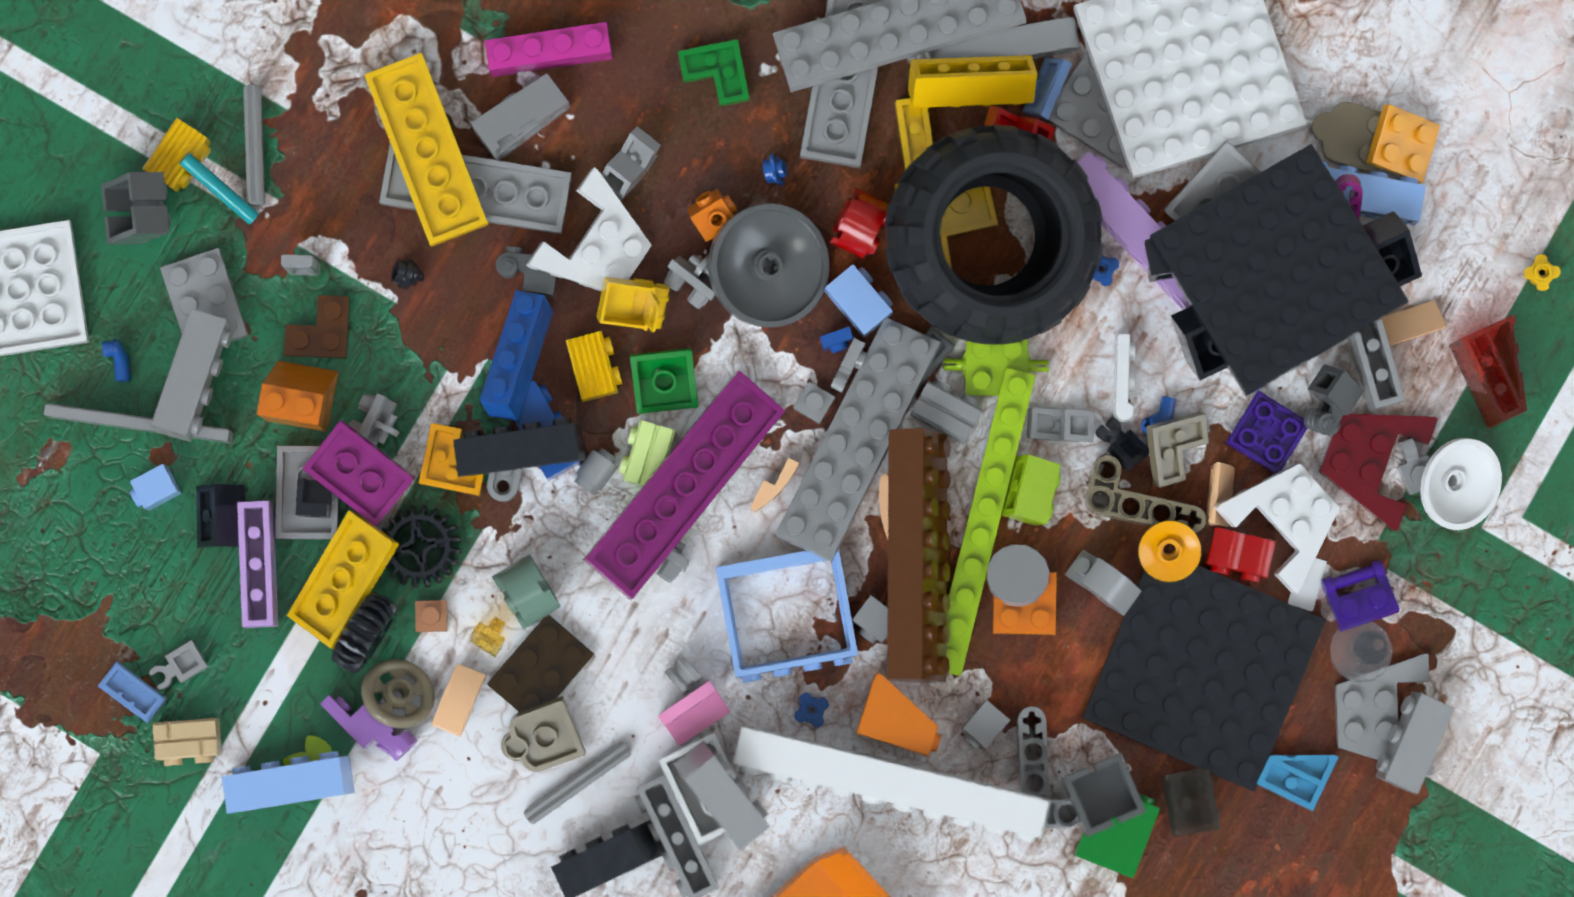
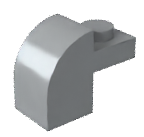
M636 127L629 134L621 151L606 165L601 174L620 200L647 173L658 157L656 153L661 146L639 127Z
M1085 550L1081 551L1065 573L1069 579L1090 591L1102 603L1123 616L1142 592L1114 567Z

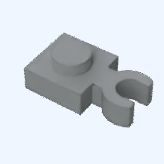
M853 339L831 384V388L842 393L854 367L857 369L861 368L868 354L863 351L865 347L864 342Z
M191 640L165 656L169 663L167 666H155L149 671V674L153 676L158 672H163L165 674V681L157 687L158 689H166L172 684L174 677L177 676L180 683H183L209 666L195 642Z

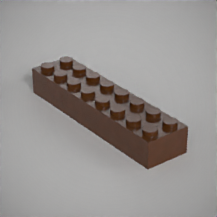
M926 428L889 429L887 680L911 683L946 682V675H948L950 670L949 659L946 656V646L950 639V631L947 626V612L950 609V599L947 594V581L950 578V567L947 563V550L950 548V536L947 532V519L950 517L947 488L950 486L951 477L947 470V458L950 456L951 446L947 439V434Z

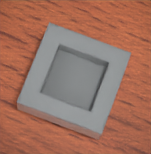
M808 382L793 409L820 425L835 397Z

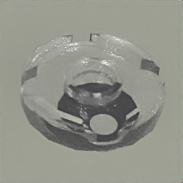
M1374 622L1342 632L1338 629L1332 638L1329 650L1331 663L1337 672L1346 679L1356 682L1373 681L1383 675L1390 665L1393 653L1392 644L1387 633Z

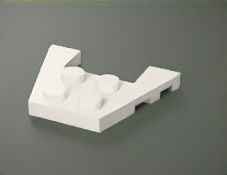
M594 167L590 169L576 191L601 209V212L570 258L567 259L546 242H541L526 266L602 292L605 276L629 280L652 245L601 173Z
M1295 463L1262 480V482L1253 487L1244 489L1236 493L1235 496L1225 501L1223 500L1214 506L1231 527H1237L1256 507L1294 548L1295 552L1274 573L1293 594H1297L1300 591L1340 509L1300 463Z

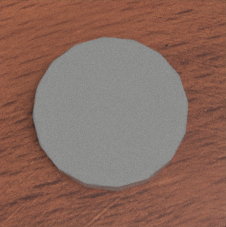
M1014 544L1004 547L993 555L988 565L987 583L991 593L1009 606L1023 607L1034 603L1048 586L1049 569L1046 560L1037 550L1029 546Z

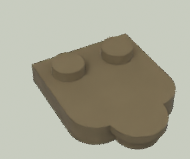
M1343 102L1338 104L1332 112L1319 114L1312 123V132L1314 137L1322 142L1321 151L1324 158L1338 165L1355 167L1365 173H1370V171L1379 172L1380 168L1367 164L1366 160L1381 111L1350 102Z
M563 696L516 713L510 721L509 732L504 735L501 742V750L508 759L513 761L521 760L524 767L533 772H540L586 755V749Z

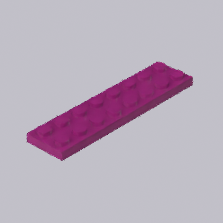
M740 370L736 371L583 560L624 596L632 600L785 410Z

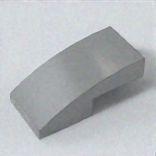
M1031 407L1028 411L1027 439L1093 442L1095 411Z

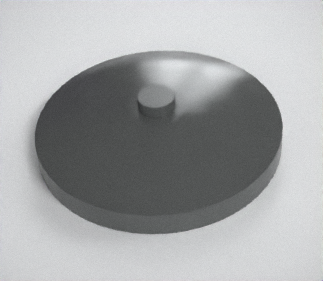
M780 204L750 206L732 215L715 235L708 258L709 280L718 301L738 320L757 327L785 326L803 318L821 299L829 277L827 246L818 228L801 212Z

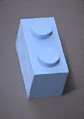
M851 265L827 285L824 292L860 335L865 338L881 325L886 318L892 315L893 311L890 307L893 303L882 290L879 293L875 291L870 285L873 279L863 267L857 269L854 265Z

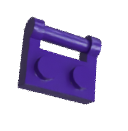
M1380 559L1370 562V566L1335 578L1328 576L1321 579L1322 588L1340 632L1399 613L1400 608ZM1374 577L1377 585L1338 597L1336 593L1338 589Z

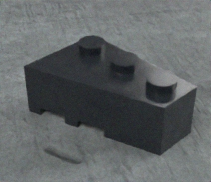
M651 820L630 829L627 823L611 831L613 837L606 841L600 836L585 843L587 850L577 854L576 849H573L558 856L560 863L551 866V869L564 897H576L662 856V852L665 851L660 840L655 841L648 827V824L652 823Z

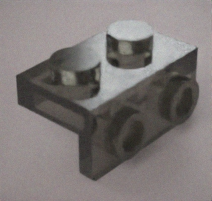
M1209 768L1161 775L1172 837L1220 829V814L1216 807L1213 791L1214 781Z

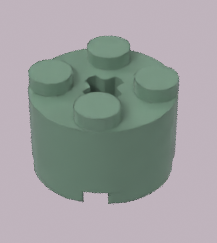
M531 555L523 557L492 576L498 589L505 596L506 604L511 612L515 613L523 629L533 625L561 607Z

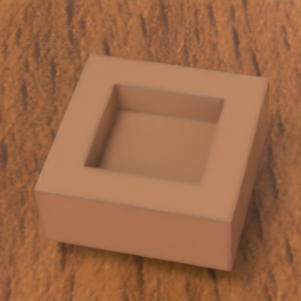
M447 600L415 601L416 632H448Z

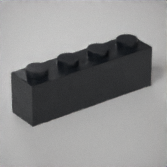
M571 418L552 420L553 426L541 427V422L522 424L523 430L512 432L510 426L492 428L493 434L481 436L480 430L462 432V439L453 440L458 477L586 460L581 423H572Z

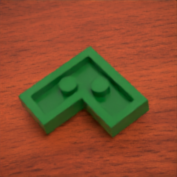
M738 39L678 51L684 83L714 77L720 107L750 101Z

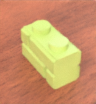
M642 420L639 421L638 427L632 426L628 438V444L633 445L630 456H623L619 473L624 474L623 481L642 487L671 452L676 430Z

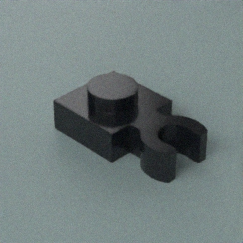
M1110 417L1105 424L1111 431L1107 430L1102 424L1095 431L1100 440L1111 444L1107 451L1120 462V465L1127 472L1149 455V448L1131 429L1124 433L1121 430L1120 422L1114 417Z

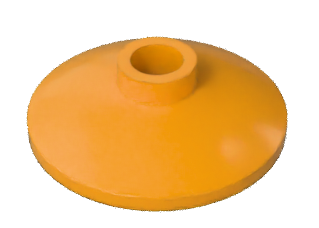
M1169 520L1162 521L1151 526L1142 536L1139 543V559L1145 571L1153 578L1165 582L1179 581L1189 576L1198 566L1201 557L1200 541L1195 532L1184 523ZM1166 544H1173L1175 546V550L1172 553H1165L1163 548Z

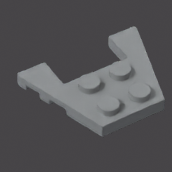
M1421 654L1335 685L1337 748L1376 760L1379 759L1382 753H1386L1390 743L1388 741L1389 733L1392 727L1398 724L1397 683L1429 682V654ZM1432 763L1429 767L1427 775H1432Z

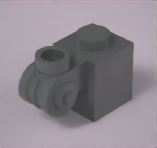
M505 246V252L496 261L498 273L505 279H512L516 277L518 272H522L525 275L523 283L524 292L542 294L547 298H555L558 277L527 267L526 264L531 258V254H523L524 249L519 247Z
M1324 364L1307 388L1320 401L1318 409L1310 408L1304 416L1306 428L1323 435H1334L1340 428L1339 421L1344 415H1349L1364 390L1344 370Z

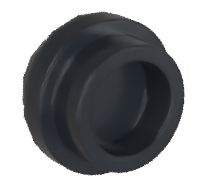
M412 259L396 260L391 274V282L397 284L398 288L408 289L410 286H415L418 282L424 280L423 272L419 270L418 265Z

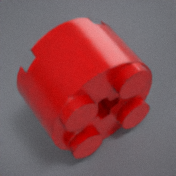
M855 187L851 194L856 197L855 199L852 198L851 202L846 201L832 231L838 235L837 237H831L829 243L863 259L865 255H873L879 245L881 238L877 237V233L880 228L885 227L889 203Z

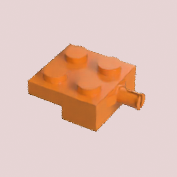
M1049 572V581L1045 592L1032 604L1023 607L1009 606L993 595V634L1056 635L1057 573Z

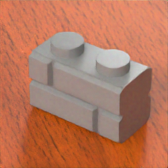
M936 379L934 384L928 381L910 416L965 444L982 412V409L978 408L979 402L965 394L959 398L950 393L952 387Z

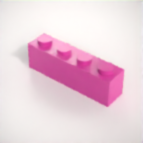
M607 22L485 40L488 67L492 77L613 59Z

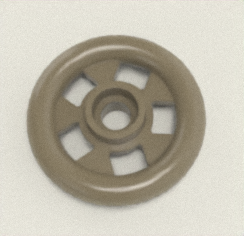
M388 659L377 663L366 673L362 683V700L367 711L378 722L392 728H409L421 723L430 714L434 705V688L430 678L420 667L406 660ZM388 672L393 679L383 684L379 677ZM405 673L416 680L413 686L408 681L401 679ZM382 692L385 703L378 704L374 696L375 693ZM392 692H399L402 698L395 697ZM414 694L422 697L419 707L411 704ZM392 708H404L405 716L392 715Z

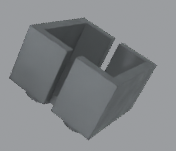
M129 172L101 184L104 212H131L132 215L105 217L107 245H141L170 233L171 218L167 212V206L163 204L167 196V185L164 182L163 172Z
M1121 753L1092 764L1094 768L1092 772L1089 767H1085L1060 778L1084 835L1087 837L1114 826L1113 821L1110 820L1111 818L1115 817L1116 822L1121 823L1146 812Z

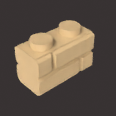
M219 718L153 723L155 760H164V766L183 765L184 758H195V764L214 762V756L222 755Z

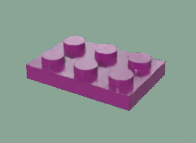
M342 419L302 468L374 526L379 524L415 478L414 475Z

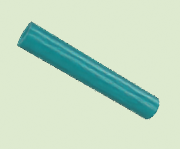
M190 152L179 162L184 169L246 223L250 225L257 218L259 213Z

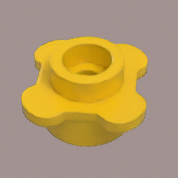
M1544 254L1537 255L1535 262L1523 271L1524 278L1536 285L1539 291H1546L1549 288V283L1561 274L1560 268L1548 262L1547 256ZM1540 270L1545 272L1543 276L1539 274Z

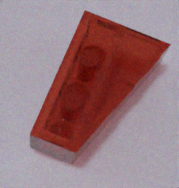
M1514 315L1449 344L1487 428H1491L1527 411L1523 375L1519 370L1517 356L1519 346L1515 341Z

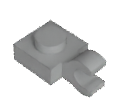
M1413 438L1397 443L1405 461V464L1397 468L1408 495L1420 492L1422 475L1429 461L1428 455L1419 458L1417 447Z

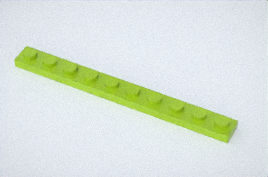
M1005 368L949 593L950 609L947 612V626L950 631V639L946 646V656L950 663L949 673L958 676L962 675L1036 375Z

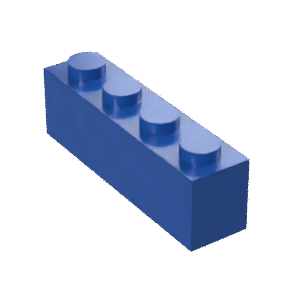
M515 291L480 398V402L491 417L514 421L519 420L553 315V310L545 295Z

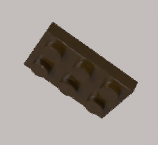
M548 615L534 628L489 680L487 685L518 712L558 698L595 654L553 617Z

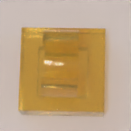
M494 617L488 627L479 622L472 632L470 642L496 658L506 639L500 635L504 629L505 622L497 617Z

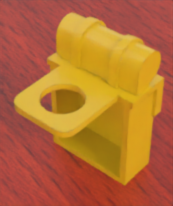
M605 276L596 317L599 323L641 328L645 331L649 328L651 332H655L656 329H661L662 322L665 320L664 313L666 304L669 301L670 287L661 283L654 284L652 280L638 278L628 280Z

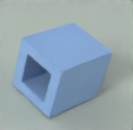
M164 464L130 481L133 489L129 492L137 507L143 506L148 511L182 494L169 467Z

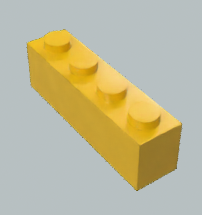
M1032 55L911 59L908 92L913 108L1034 103L1037 71Z

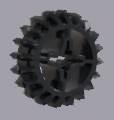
M411 505L409 506L410 516L407 517L405 512L400 509L398 510V515L401 518L399 522L392 517L388 519V522L394 526L392 531L385 527L381 529L382 532L397 541L400 532L406 526L411 524L412 528L410 540L397 547L385 569L395 567L390 574V577L393 579L402 573L403 576L400 584L404 586L410 578H413V588L417 589L419 587L420 579H423L426 588H430L431 577H434L438 584L443 582L439 575L441 571L448 576L452 575V571L446 567L448 563L458 566L459 561L451 558L452 553H462L461 548L453 547V543L462 541L461 536L451 537L450 534L455 532L458 527L456 524L448 527L445 526L450 520L447 514L438 520L437 518L440 514L438 508H434L429 516L427 505H422L420 514H417L416 507ZM420 521L436 525L443 534V537L426 538ZM418 537L422 538V542L432 544L423 549L422 556L418 555V551L415 550L413 552V550L409 549L417 545ZM445 546L440 562L432 569H429V556L431 552ZM413 555L417 560L420 572H413L404 568L397 556Z
M376 592L367 596L359 608L356 609L335 644V648L332 651V660L342 669L352 673H357L363 669L390 629L397 615V605L388 597Z

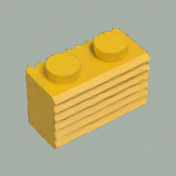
M176 118L142 169L145 172H163L166 185L175 192H178L180 187L185 189L193 178L179 162L190 152L203 163L211 151V148L208 147L211 141L194 128Z
M602 331L566 340L582 402L619 393L617 385H621L622 380L618 366L612 367L609 356L614 355L610 337L604 338Z

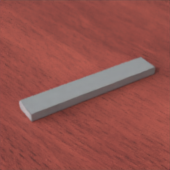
M49 403L45 404L44 416L49 418L158 433L151 426L153 418ZM202 425L199 434L193 435V438L232 444L234 433L229 429Z

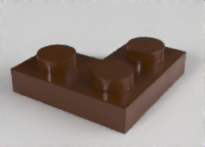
M318 295L317 326L286 325L284 355L286 357L347 359L350 297Z

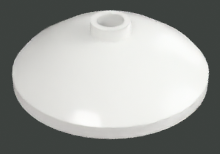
M1458 438L1445 443L1431 456L1422 475L1420 492L1423 507L1435 523L1451 530H1463L1475 526L1491 512L1499 497L1502 484L1501 466L1496 454L1488 445L1479 440Z

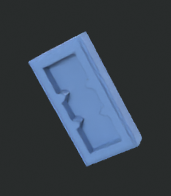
M1052 57L1044 59L1037 75L1034 103H1026L1022 113L1029 117L1049 119L1072 64L1065 59Z
M118 661L115 662L98 685L99 688L146 723L152 720L167 700V697Z

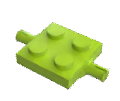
M1028 339L1000 345L966 341V350L962 359L944 358V364H956V366L944 365V371H962L965 379V395L999 396L1005 368L1029 374L1030 372L1049 373V367H1037V365H1049V359L1031 360L1028 353Z

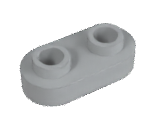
M523 469L489 473L487 490L490 496L499 502L512 500L518 493ZM501 481L509 483V489L506 492L498 490V484Z

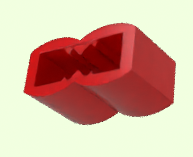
M1215 527L1205 565L1212 566L1211 572L1229 576V572L1234 571L1242 574V580L1259 583L1260 578H1268L1276 542Z

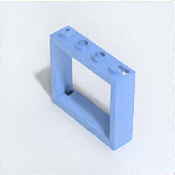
M839 550L831 564L847 648L743 667L728 579L826 562L827 560L808 551L716 567L736 678L742 677L743 683L761 680L760 674L773 672V677H780L792 674L791 668L803 666L804 672L822 669L823 662L834 661L835 666L853 663L852 657L858 656Z

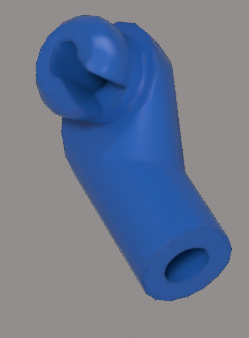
M116 339L104 341L102 343V354L104 357L113 356L115 382L130 381L129 356L123 345Z
M1161 397L1159 412L1144 418L1141 422V429L1146 435V426L1173 419L1177 399Z

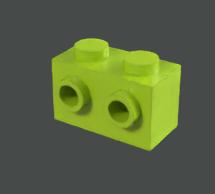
M1030 454L1016 456L1001 516L1033 526L1047 524L1054 511V504L1052 503L1054 493L1061 482V474L1059 473L1061 464Z

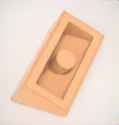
M1435 300L1390 314L1382 319L1390 347L1447 328Z
M1215 462L1211 465L1206 511L1207 526L1225 528L1229 526L1214 506L1232 497L1235 468L1231 465L1221 462Z

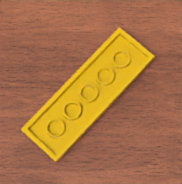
M422 52L364 74L430 246L438 245L489 225Z

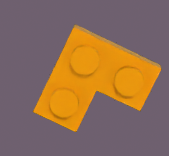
M431 423L419 484L480 496L485 474L458 477L453 440L461 439L462 429Z

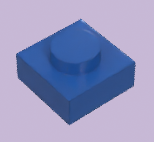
M849 327L820 337L823 351L831 350L832 354L848 349V343L853 341Z

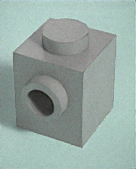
M870 595L852 622L861 628L858 634L872 644L876 640L882 643L885 638L887 639L888 608Z

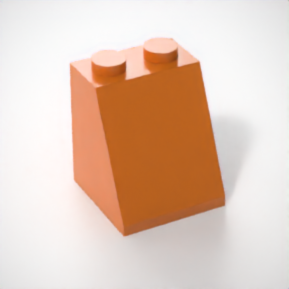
M277 361L262 383L256 415L268 422L328 432L339 371Z
M875 673L856 734L924 756H929L930 751L937 752L942 734L936 733L938 725L883 675Z

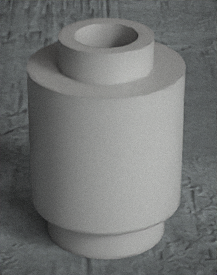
M603 448L599 452L592 449L576 472L578 476L574 482L593 495L598 490L602 491L618 468L614 464L616 457Z

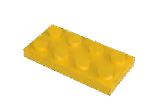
M348 510L286 616L330 649H334L350 618H352L356 609L359 608L361 603L371 593L399 543L356 512Z

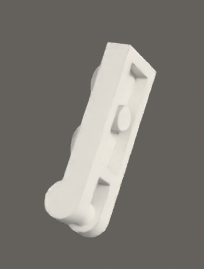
M1117 334L1115 337L1113 417L1120 423L1129 421L1134 414L1133 406L1128 403V392L1134 391L1135 380L1134 373H1129V361L1135 360V342H1130V334Z

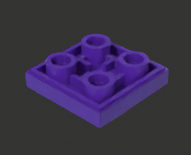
M1258 390L1225 444L1275 474L1284 468L1308 428L1304 424V418Z

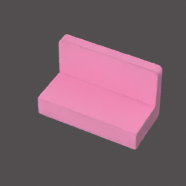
M708 681L658 715V717L676 743L682 746L729 714L730 710L712 683Z

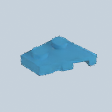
M1269 755L1256 784L1313 811L1337 762L1338 756Z

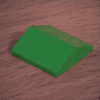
M692 348L630 354L637 414L698 408Z

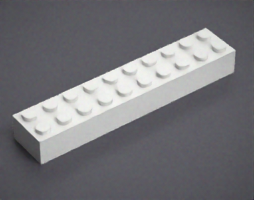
M752 726L741 727L733 764L740 765V771L744 773L758 775L765 771L771 773L770 779L786 783L788 781L792 782V778L801 780L800 786L819 790L822 789V786L832 788L831 794L847 798L849 796L852 797L853 793L862 795L861 801L875 805L882 804L884 800L892 802V808L910 813L913 811V808L924 810L923 816L941 820L945 815L953 817V823L972 828L974 823L985 825L984 831L1003 835L1005 830L1015 832L1016 839L1034 843L1036 838L1041 839L1044 835L1052 800Z

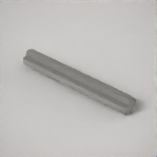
M246 85L243 91L247 203L251 206H260L265 203L261 88L259 85Z
M620 742L524 810L525 817L531 824L537 823L631 755V751L624 742Z

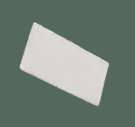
M1315 558L1300 591L1297 594H1290L1288 604L1313 611L1327 561Z

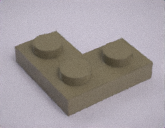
M1196 412L1146 426L1153 485L1160 488L1186 480L1183 450L1209 443L1205 413Z

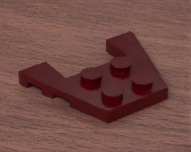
M1374 414L1344 415L1339 421L1340 428L1338 432L1331 436L1319 473L1349 497L1351 496L1369 513L1385 523L1389 529L1396 532L1399 529L1407 505L1377 494L1396 438L1400 435L1409 439L1413 438L1414 441L1428 445L1438 418Z

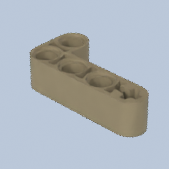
M1105 455L1093 464L1085 496V506L1090 513L1151 527L1159 523L1152 515L1154 507L1163 506L1168 511L1166 521H1174L1176 509H1179L1177 516L1187 517L1190 513H1193V518L1198 520V524L1191 527L1195 534L1204 528L1206 516L1204 511L1197 506L1118 489L1121 465L1115 457ZM1108 462L1113 466L1114 475L1112 478H1103L1099 474L1098 467L1100 463ZM1096 492H1101L1107 496L1108 504L1103 509L1096 508L1092 503V496ZM1132 499L1137 503L1138 511L1135 515H1127L1123 511L1122 503L1124 500ZM1177 520L1178 522L1184 523L1188 526V522L1183 520Z

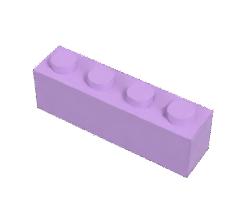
M270 501L237 502L242 627H279L274 503Z

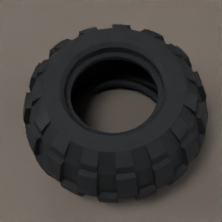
M979 126L958 131L938 140L929 146L904 171L898 181V186L886 213L887 249H885L890 272L895 277L901 290L900 293L910 307L916 310L931 326L949 336L972 343L1011 344L1043 334L1062 322V319L1075 306H1079L1091 288L1090 283L1097 266H1100L1104 244L1101 243V221H1103L1099 201L1095 199L1087 181V175L1075 160H1072L1065 152L1058 148L1056 143L1040 134H1034L1014 126ZM995 187L1011 193L1024 204L1033 221L1035 241L1028 262L1017 275L1000 284L978 285L962 279L951 270L943 254L940 232L944 212L956 197L973 188Z

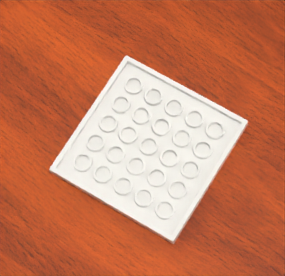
M1089 0L1074 6L1073 9L1131 179L1213 155L1225 141L1229 142L1234 148L1301 129L1307 125L1264 0Z

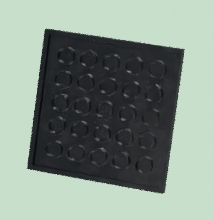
M1312 144L1150 235L1151 242L1245 397L1409 303L1406 295Z
M1199 565L1189 576L1175 582L1155 579L1144 569L1137 585L1142 592L1123 618L1082 718L1255 792L1258 785L1256 782L1272 752L1326 620L1220 574L1211 572Z

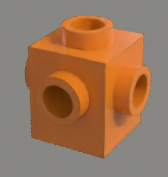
M718 189L713 192H704L697 197L694 204L686 208L691 220L706 242L714 238L721 226L738 210L730 196L726 195L723 197Z

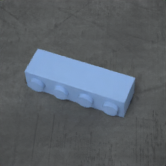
M1323 162L1334 181L1344 174H1352L1359 178L1363 191L1360 216L1378 219L1395 211L1407 225L1415 226L1420 222L1426 185L1418 184V179L1411 177H1400V180L1389 179L1388 174L1383 172L1370 171L1369 175L1357 173L1358 169L1355 167L1339 166V169L1327 167V163ZM1347 186L1346 190H1344V197L1347 201H1349V193L1353 189L1352 186Z
M338 751L319 754L320 760L309 762V756L290 759L291 765L280 767L279 761L262 763L261 770L251 771L250 766L233 768L232 775L221 776L227 814L355 793L350 757H339Z

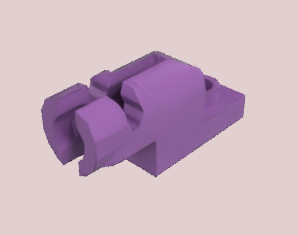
M328 695L320 703L363 748H368L376 741L377 744L375 746L386 752L395 761L402 758L418 742L408 730L395 735L396 728L378 722L367 711L365 705L351 715L349 712L353 708L340 695L337 698Z

